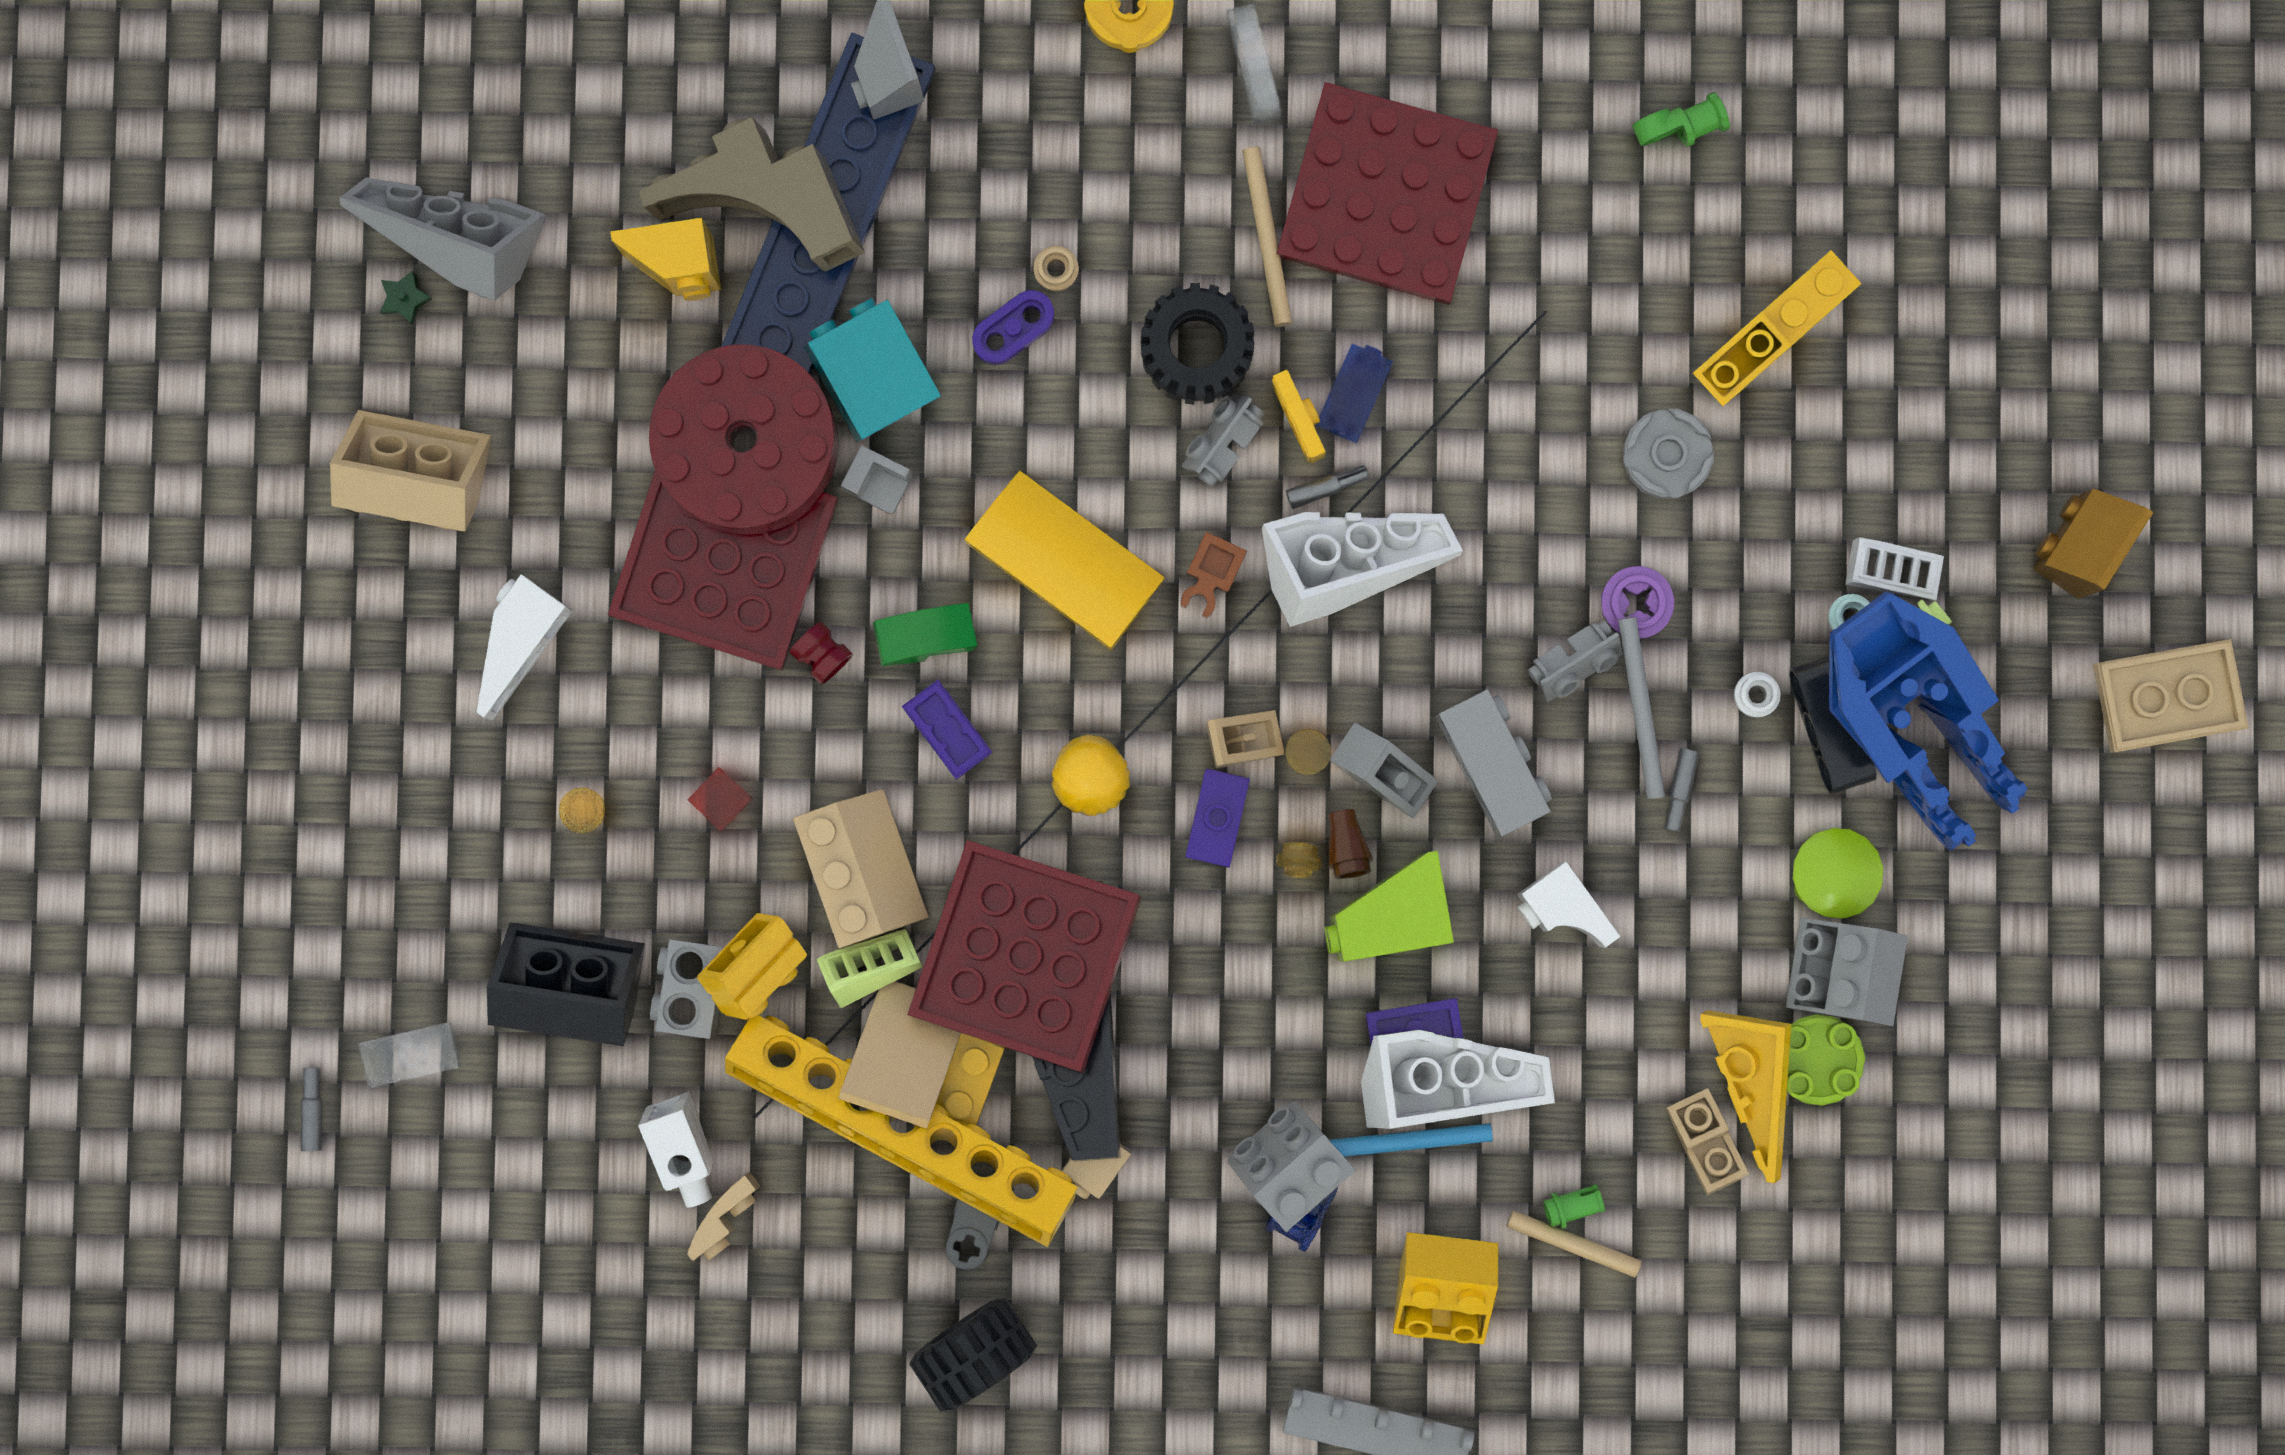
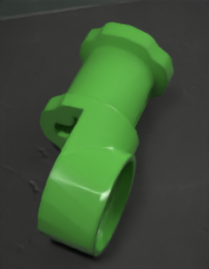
M1712 92L1706 96L1705 101L1682 110L1678 107L1671 111L1669 108H1666L1640 119L1632 127L1641 147L1652 144L1674 133L1678 134L1685 147H1690L1695 144V139L1717 129L1721 132L1729 130L1730 123L1722 100L1716 92Z

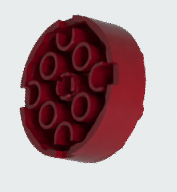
M739 344L718 347L706 351L685 363L673 374L661 390L652 412L649 427V446L652 462L667 492L682 508L704 524L735 534L770 532L799 519L811 509V506L820 497L826 486L829 485L838 457L839 441L836 420L824 393L814 378L788 356L775 350L755 345ZM743 430L755 432L757 434V441L750 450L745 452L735 450L733 444L739 433L743 432Z

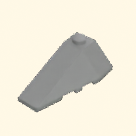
M372 178L363 179L340 196V205L446 280L459 288L494 301L521 279L545 222V214L508 200L490 198L489 205L464 201V193L449 191L447 196H430L422 194L420 186Z

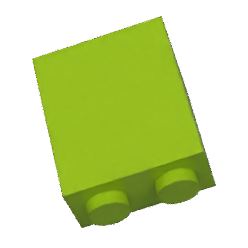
M1438 851L1419 855L1331 915L1332 925L1324 927L1328 953H1337L1338 961L1346 962L1454 943Z

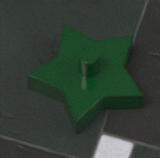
M411 271L399 282L381 280L387 297L380 313H400L413 325L417 308L432 300L431 297L418 290L415 273Z

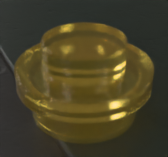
M1304 729L1296 732L1288 740L1285 755L1288 764L1293 770L1300 774L1312 775L1320 772L1327 766L1331 757V747L1329 741L1322 733L1312 729Z
M584 787L575 788L567 792L562 798L559 805V816L562 823L569 830L577 833H588L598 828L605 817V804L602 797L594 790Z
M1288 842L1282 845V852L1277 854L1276 864L1284 868V874L1288 876L1307 878L1311 876L1312 871L1321 869L1322 859L1318 857L1319 849L1316 846L1301 842Z

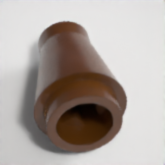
M1345 809L1328 814L1330 823L1328 868L1334 870L1335 878L1349 879L1370 873V862L1373 861V857L1356 819L1355 810Z

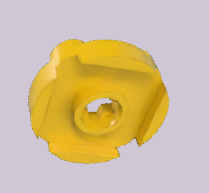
M1085 0L1084 3L1087 22L1094 35L1106 45L1127 53L1136 52L1140 48L1148 47L1158 41L1167 31L1174 9L1173 0H1139L1137 3L1139 11L1135 14L1130 12L1126 14L1119 11L1121 8L1119 0Z

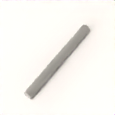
M1627 617L1618 619L1647 799L1665 797L1637 618Z

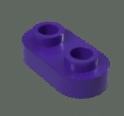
M1024 291L980 322L975 328L972 337L973 347L977 356L987 364L1001 365L1010 361L1045 335L1054 322V308L1050 299L1039 291ZM1029 309H1036L1040 312L1041 316L1037 322L1028 323L1023 318L1024 313ZM992 336L1002 337L1004 339L1003 347L999 350L990 349L987 346L989 338Z

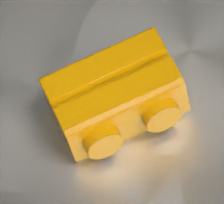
M756 913L696 978L706 992L712 996L711 999L721 1013L726 1016L748 1020L749 1018L756 1017L766 1009L768 1005L767 998L778 987L788 984L795 978L798 973L796 967L806 958L807 953L798 940L793 938V933L782 918Z

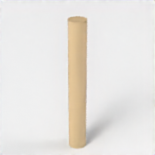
M1512 1210L1507 1220V1228L1634 1278L1641 1267L1642 1261L1558 1227H1551L1550 1224Z

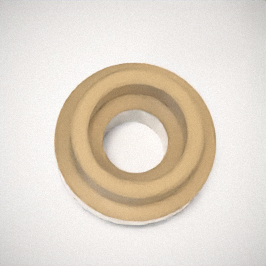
M1050 246L1043 249L1037 255L1034 262V275L1037 282L1043 288L1050 291H1063L1072 286L1077 279L1079 272L1078 261L1069 249L1062 246ZM1059 262L1064 265L1065 271L1061 276H1051L1048 273L1049 265Z

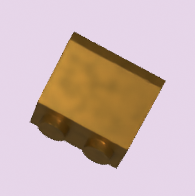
M2094 488L2082 493L2080 496L2074 494L2060 512L2059 517L2064 521L2056 534L2048 533L2037 548L2035 555L2040 557L2033 570L2078 599L2103 591L2154 512L2144 506Z

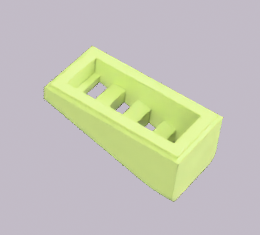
M906 929L835 950L816 959L831 994L841 1008L923 967ZM899 948L903 959L895 961L891 952ZM882 957L885 965L877 967L875 960ZM865 965L867 970L859 973L858 968Z

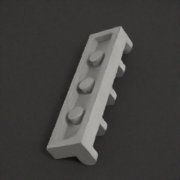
M1295 1385L1292 1387L1283 1426V1433L1372 1455H1468L1472 1449L1475 1435L1472 1428Z

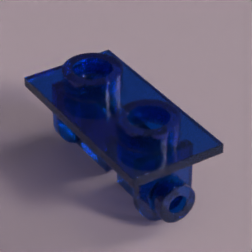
M1352 343L1319 416L1320 422L1315 426L1357 444L1393 361L1382 357V352L1377 348L1369 345L1362 348Z

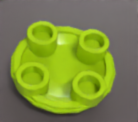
M1831 828L1813 833L1801 845L1794 859L1792 878L1795 895L1809 909L1824 917L1844 919L1860 914L1875 901L1882 887L1884 868L1879 853L1866 837L1851 829Z
M1819 1014L1800 1018L1791 1024L1787 1093L1806 1104L1823 1106L1838 1102L1857 1091L1863 1075L1865 1054L1861 1040L1852 1026L1834 1016Z

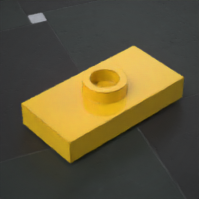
M1288 370L1274 375L1272 379L1273 390L1307 462L1311 464L1324 458L1326 451L1314 428V425L1319 423L1320 419L1310 398L1301 400Z

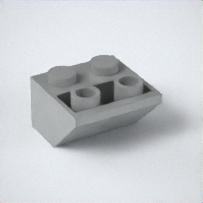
M1800 918L1786 1008L1893 1026L1908 935L1877 928Z

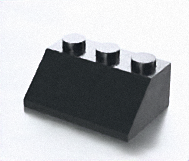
M510 922L487 984L488 1025L624 1046L635 1011L645 943Z

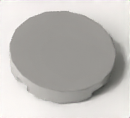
M1680 409L1658 410L1644 415L1629 430L1623 444V465L1629 480L1641 492L1657 499H1677L1692 493L1707 479L1714 463L1713 445L1708 429L1694 415Z

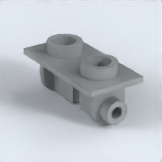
M1232 394L1231 397L1225 398L1214 410L1212 415L1214 421L1204 434L1198 435L1186 450L1187 459L1181 467L1199 473L1198 478L1210 487H1213L1217 481L1222 482L1239 458L1227 446L1233 441L1240 448L1245 449L1262 427L1263 422L1261 419L1265 413L1254 404H1251L1252 399L1249 397Z
M1605 621L1598 625L1592 622L1567 639L1568 644L1575 652L1571 656H1568L1559 644L1533 660L1534 666L1527 670L1537 685L1541 683L1543 695L1547 703L1557 696L1560 698L1568 696L1579 687L1582 680L1595 672L1602 673L1609 670L1616 664L1619 657L1623 655L1619 634L1617 632L1613 634Z

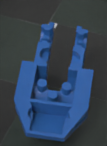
M1885 591L1830 632L1829 711L1871 758L1885 782L1890 783L1893 780L1943 846L1951 851L1961 843L1969 847L1976 842L1974 839L1976 834L1969 823L1959 818L1948 805L1949 800L1947 797L1950 796V793L1944 785L1937 781L1928 767L1927 753L1923 748L1902 738L1889 728L1887 724L1889 723L1900 729L1906 728L1911 722V715L1904 706L1917 697L1920 701V704H1918L1919 708L1930 717L1986 793L1998 806L2013 814L2020 809L2018 807V804H2020L2019 800L2025 796V791L2028 789L2024 782L2018 780L2002 764L2001 758L2005 755V752L1981 715L1998 702L1999 699L1954 627Z

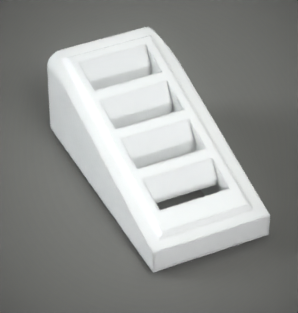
M1858 537L1852 542L1845 585L1936 601L1944 556ZM1870 553L1877 554L1874 576L1866 575ZM1887 556L1894 558L1890 580L1883 579ZM1904 560L1911 561L1907 584L1900 583ZM1921 563L1929 564L1925 588L1917 587Z

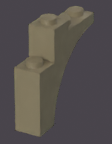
M753 117L734 120L728 123L722 132L712 136L718 151L717 153L701 155L692 160L689 167L675 174L660 175L654 178L648 187L638 191L644 208L659 221L677 213L706 207L739 208L769 217L790 229L800 239L808 251L811 260L824 272L865 253L826 158L811 144L809 146L792 148L783 155V159L778 160L766 130Z

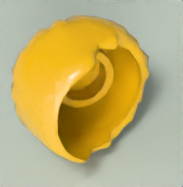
M1083 735L1069 741L1060 750L1052 770V787L1062 805L1068 807L1072 812L1081 813L1086 816H1096L1104 814L1119 805L1120 800L1125 797L1126 790L1130 786V771L1127 768V761L1106 738Z

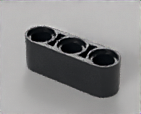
M1829 656L1790 668L1789 677L1793 693L1821 777L1828 792L1834 794L1875 781L1876 769L1871 758L1829 711Z

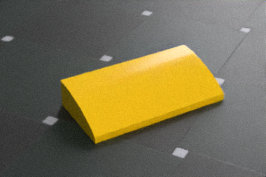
M1021 471L1003 489L964 539L967 545L1111 651L1165 579L1164 576Z

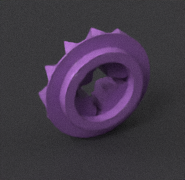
M1633 566L1622 569L1608 580L1601 594L1602 615L1613 631L1620 634L1618 619L1626 618L1624 614L1627 612L1626 608L1630 604L1622 589L1634 596L1641 592L1643 593L1647 588L1651 590L1646 595L1647 598L1644 601V605L1648 608L1647 611L1652 617L1639 610L1627 616L1637 618L1640 639L1657 634L1668 624L1674 610V595L1669 583L1661 574L1647 567Z

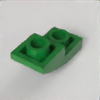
M969 603L923 609L873 622L881 666L925 662L929 656L970 652L978 646Z

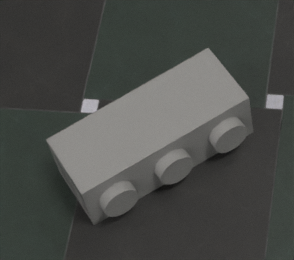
M1487 689L1435 716L1497 838L1551 812L1547 805L1548 802L1552 801L1551 794L1540 776L1533 778L1526 764L1527 761L1531 760L1530 753L1519 735L1514 738L1512 737L1505 721L1510 719V715L1499 695L1492 697Z

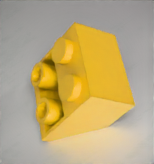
M1407 1232L1400 1261L1393 1334L1408 1335L1414 1338L1425 1337L1449 1340L1463 1344L1474 1343L1484 1345L1498 1289V1243Z

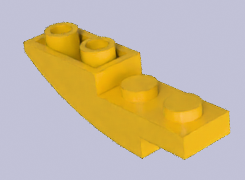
M1830 250L1693 372L1694 376L1723 407L1862 283Z

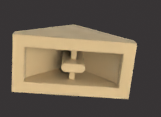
M1275 710L1207 721L1206 727L1215 769L1285 754Z

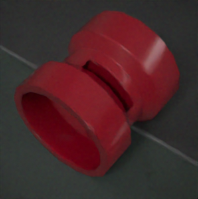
M822 621L811 627L789 651L798 662L812 666L811 675L820 685L825 684L836 675L853 656V653L844 644H837L831 638V630Z

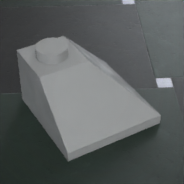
M876 0L854 65L859 80L851 83L859 108L862 109L869 106L873 120L924 102L919 79L890 0Z

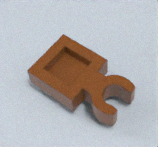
M1205 532L1187 571L1188 576L1198 581L1196 585L1189 587L1183 593L1181 607L1186 609L1192 597L1202 596L1207 603L1202 617L1209 618L1215 608V597L1213 594L1215 589L1217 588L1225 593L1229 592L1247 550Z

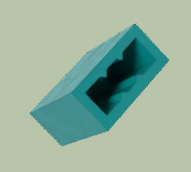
M873 298L857 305L849 310L852 319L838 327L832 319L809 332L813 340L804 346L807 355L856 443L941 396L888 299L876 305Z

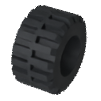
M1190 283V288L1182 290L1181 286L1171 289L1169 296L1165 297L1162 295L1155 301L1153 310L1149 309L1145 317L1144 327L1141 330L1143 367L1146 374L1151 376L1155 387L1158 390L1161 388L1165 390L1167 397L1176 400L1177 397L1185 399V404L1195 405V401L1203 400L1204 404L1213 403L1214 398L1219 396L1225 398L1231 394L1232 389L1236 385L1239 387L1245 379L1247 370L1250 369L1255 345L1253 323L1249 322L1248 312L1243 305L1239 307L1236 303V297L1230 292L1224 295L1219 292L1218 286L1210 284L1209 289L1200 288V283ZM1191 321H1203L1217 328L1224 338V351L1221 358L1214 364L1204 368H1192L1180 363L1173 356L1170 348L1171 336L1179 326Z
M1006 1298L995 1299L973 1311L924 1345L914 1354L909 1365L939 1411H949L974 1399L1020 1367L1032 1356L1037 1344Z

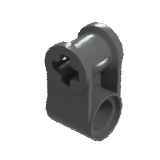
M957 1199L953 1213L954 1220L946 1244V1253L949 1261L959 1269L970 1270L984 1262L994 1231H997L1000 1221ZM967 1235L975 1237L974 1245L980 1248V1254L978 1256H970L968 1262H963L960 1260L961 1252L954 1249L956 1241L962 1242L966 1239Z

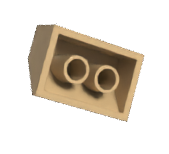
M358 410L330 462L331 506L354 512H364L401 521L417 522L443 529L465 532L478 506L491 444V435Z
M884 789L839 801L793 818L839 949L929 918Z

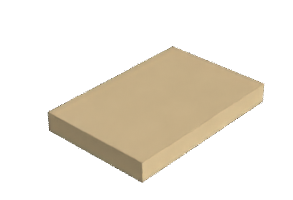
M2231 639L2093 664L2110 753L2249 728Z
M894 981L878 990L841 1088L839 1099L927 1129L961 1033L907 1015L916 988Z

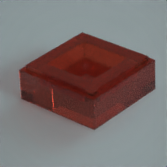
M718 767L687 800L722 832L753 798L721 767Z

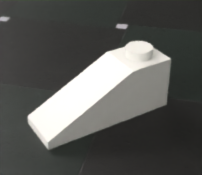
M520 575L517 581L510 579L500 590L496 601L500 604L493 613L476 711L483 718L492 721L573 612L569 607L523 575Z

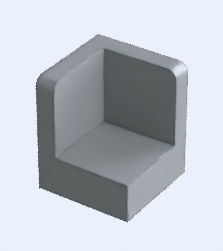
M861 445L841 487L844 492L888 514H894L913 474L910 469Z

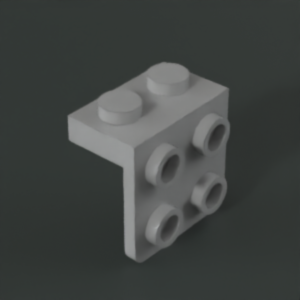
M1291 1102L1287 1106L1277 1109L1269 1117L1267 1124L1252 1137L1245 1138L1235 1147L1233 1154L1228 1159V1164L1253 1197L1285 1232L1290 1230L1356 1171L1297 1102Z

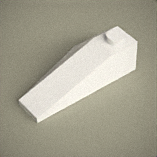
M1303 512L1265 523L1262 527L1271 590L1290 627L1331 615L1461 556L1463 552L1444 514L1391 513L1388 518H1361V513H1346L1345 517H1320V512Z
M1423 1030L1374 1036L1361 1080L1367 1128L1392 1129L1555 1103L1549 1057L1484 1045L1470 1040L1442 1036Z

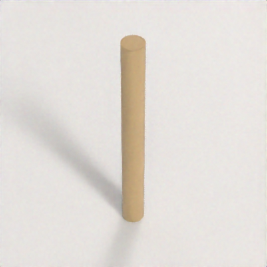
M1249 147L1242 150L1274 326H1286L1292 324L1281 259L1280 255L1277 254L1278 242L1260 147Z

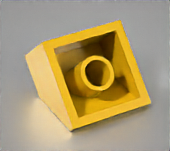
M702 218L610 231L612 242L624 258L675 296L683 295L684 300L695 301L709 298L711 296L710 291L721 290L714 238Z

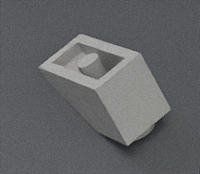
M1355 722L1330 758L1332 763L1355 781L1413 819L1438 783L1436 778L1390 741Z

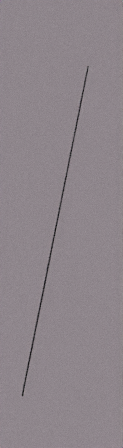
M1544 311L1542 315H1540L1538 319H1536L1534 323H1532L1530 327L1527 328L1526 331L1523 332L1522 335L1519 336L1516 341H1514V343L1492 364V366H1490L1488 370H1486L1484 374H1482L1480 378H1478L1476 382L1473 383L1472 386L1469 387L1468 390L1465 391L1462 396H1460V398L1438 419V421H1436L1434 425H1432L1430 429H1428L1426 433L1423 434L1421 438H1419L1417 442H1415L1413 446L1410 447L1409 450L1406 451L1403 456H1401V458L1375 483V485L1371 487V489L1367 491V493L1363 495L1362 498L1359 499L1358 502L1355 503L1353 507H1351L1349 511H1347V513H1351L1358 506V504H1360L1362 500H1364L1366 496H1368L1370 492L1373 491L1374 488L1377 487L1378 484L1382 482L1384 478H1386V476L1404 459V457H1406L1408 453H1410L1412 449H1414L1416 445L1419 444L1420 441L1423 440L1425 436H1427L1429 432L1432 431L1433 428L1436 427L1437 424L1440 423V421L1467 395V393H1469L1471 389H1473L1475 385H1477L1479 381L1482 380L1483 377L1486 376L1487 373L1490 372L1493 367H1495V365L1517 344V342H1519L1521 338H1523L1525 334H1527L1529 330L1532 329L1533 326L1536 325L1537 322L1540 321L1543 316H1545L1547 311ZM1270 590L1266 594V596H1264L1262 600H1260L1258 604H1256L1254 608L1251 609L1250 612L1247 613L1246 616L1242 618L1241 621L1238 622V624L1207 654V656H1205L1203 660H1201L1199 664H1197L1195 668L1192 669L1191 672L1188 673L1187 676L1183 678V680L1152 710V712H1150L1148 716H1146L1144 720H1142L1140 724L1137 725L1136 728L1133 729L1132 732L1128 734L1126 738H1124V740L1116 747L1117 749H1119L1143 725V723H1145L1147 719H1149L1151 715L1154 714L1155 711L1158 710L1159 707L1163 705V703L1167 701V699L1198 669V667H1200L1202 663H1204L1206 659L1209 658L1210 655L1213 654L1214 651L1218 649L1220 645H1222V643L1240 626V624H1242L1244 620H1246L1253 613V611H1255L1257 607H1259L1261 603H1263L1265 599L1273 593L1272 590ZM1062 803L1012 853L1013 855L1063 806ZM935 932L916 950L917 954L934 938ZM878 990L825 1043L826 1046L875 998ZM771 1098L753 1118H757L774 1099Z

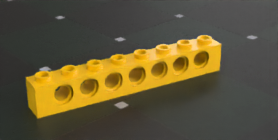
M757 1015L756 1017L749 1018L725 1057L726 1074L1046 1247L1049 1246L1071 1207L1078 1188L1071 1183L1072 1179L1067 1174L1053 1167H1048L1046 1170L1034 1164L1026 1152L1015 1146L1008 1145L1005 1148L990 1140L991 1136L979 1126L970 1123L964 1126L950 1118L949 1112L938 1104L935 1105L927 1129L913 1124L914 1128L907 1133L896 1132L892 1129L890 1123L897 1118L870 1109L858 1111L850 1105V1102L839 1099L840 1091L852 1059L847 1058L843 1061L829 1053L830 1050L825 1044L815 1038L806 1037L804 1040L789 1032V1027L776 1017L767 1015L763 1018ZM776 1054H787L794 1061L787 1067H776L769 1060ZM825 1075L831 1078L834 1083L827 1089H817L809 1081L815 1076ZM937 1140H946L954 1146L955 1150L948 1155H940L935 1153L930 1145ZM977 1162H987L994 1167L995 1173L989 1177H980L972 1171L971 1166ZM1017 1184H1028L1035 1190L1036 1195L1030 1199H1021L1013 1193L1012 1188Z

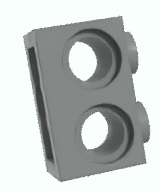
M669 939L668 948H661L657 964V974L664 975L661 993H654L650 1009V1020L657 1021L655 1031L706 1039L716 1038L720 1010L711 999L712 996L706 992L697 978L690 979L682 973L680 964L682 958L687 953L694 952L702 959L704 969L724 946ZM681 998L691 1000L696 1008L695 1017L689 1024L680 1023L674 1016V1005Z

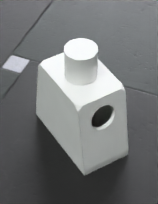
M690 1092L647 1106L638 1126L665 1191L679 1187L687 1208L709 1201L712 1195L705 1177L710 1175L713 1159ZM676 1155H684L689 1158V1161H682Z

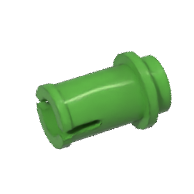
M1596 1184L1560 1196L1554 1192L1550 1194V1199L1543 1201L1544 1211L1550 1226L1559 1225L1561 1229L1567 1227V1222L1605 1212L1603 1199Z

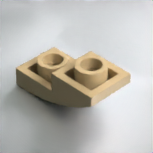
M1708 1088L1666 1108L1706 1195L1748 1177L1749 1172L1728 1133L1729 1128Z
M751 1172L743 1176L726 1191L700 1224L687 1253L692 1261L702 1254L709 1261L730 1245L726 1236L735 1228L725 1214L729 1211L734 1218L756 1202L752 1193L761 1187Z

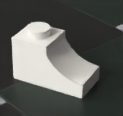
M1567 862L1558 864L1517 894L1522 902L1517 909L1532 929L1540 926L1543 932H1548L1556 926H1568L1585 933L1602 948H1606L1620 938V935Z

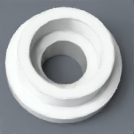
M1752 672L1746 674L1737 682L1734 689V700L1738 709L1745 715L1756 718L1763 717L1772 713L1778 706L1780 688L1775 679L1763 672ZM1752 687H1759L1763 691L1764 698L1761 703H1754L1750 700L1749 690Z

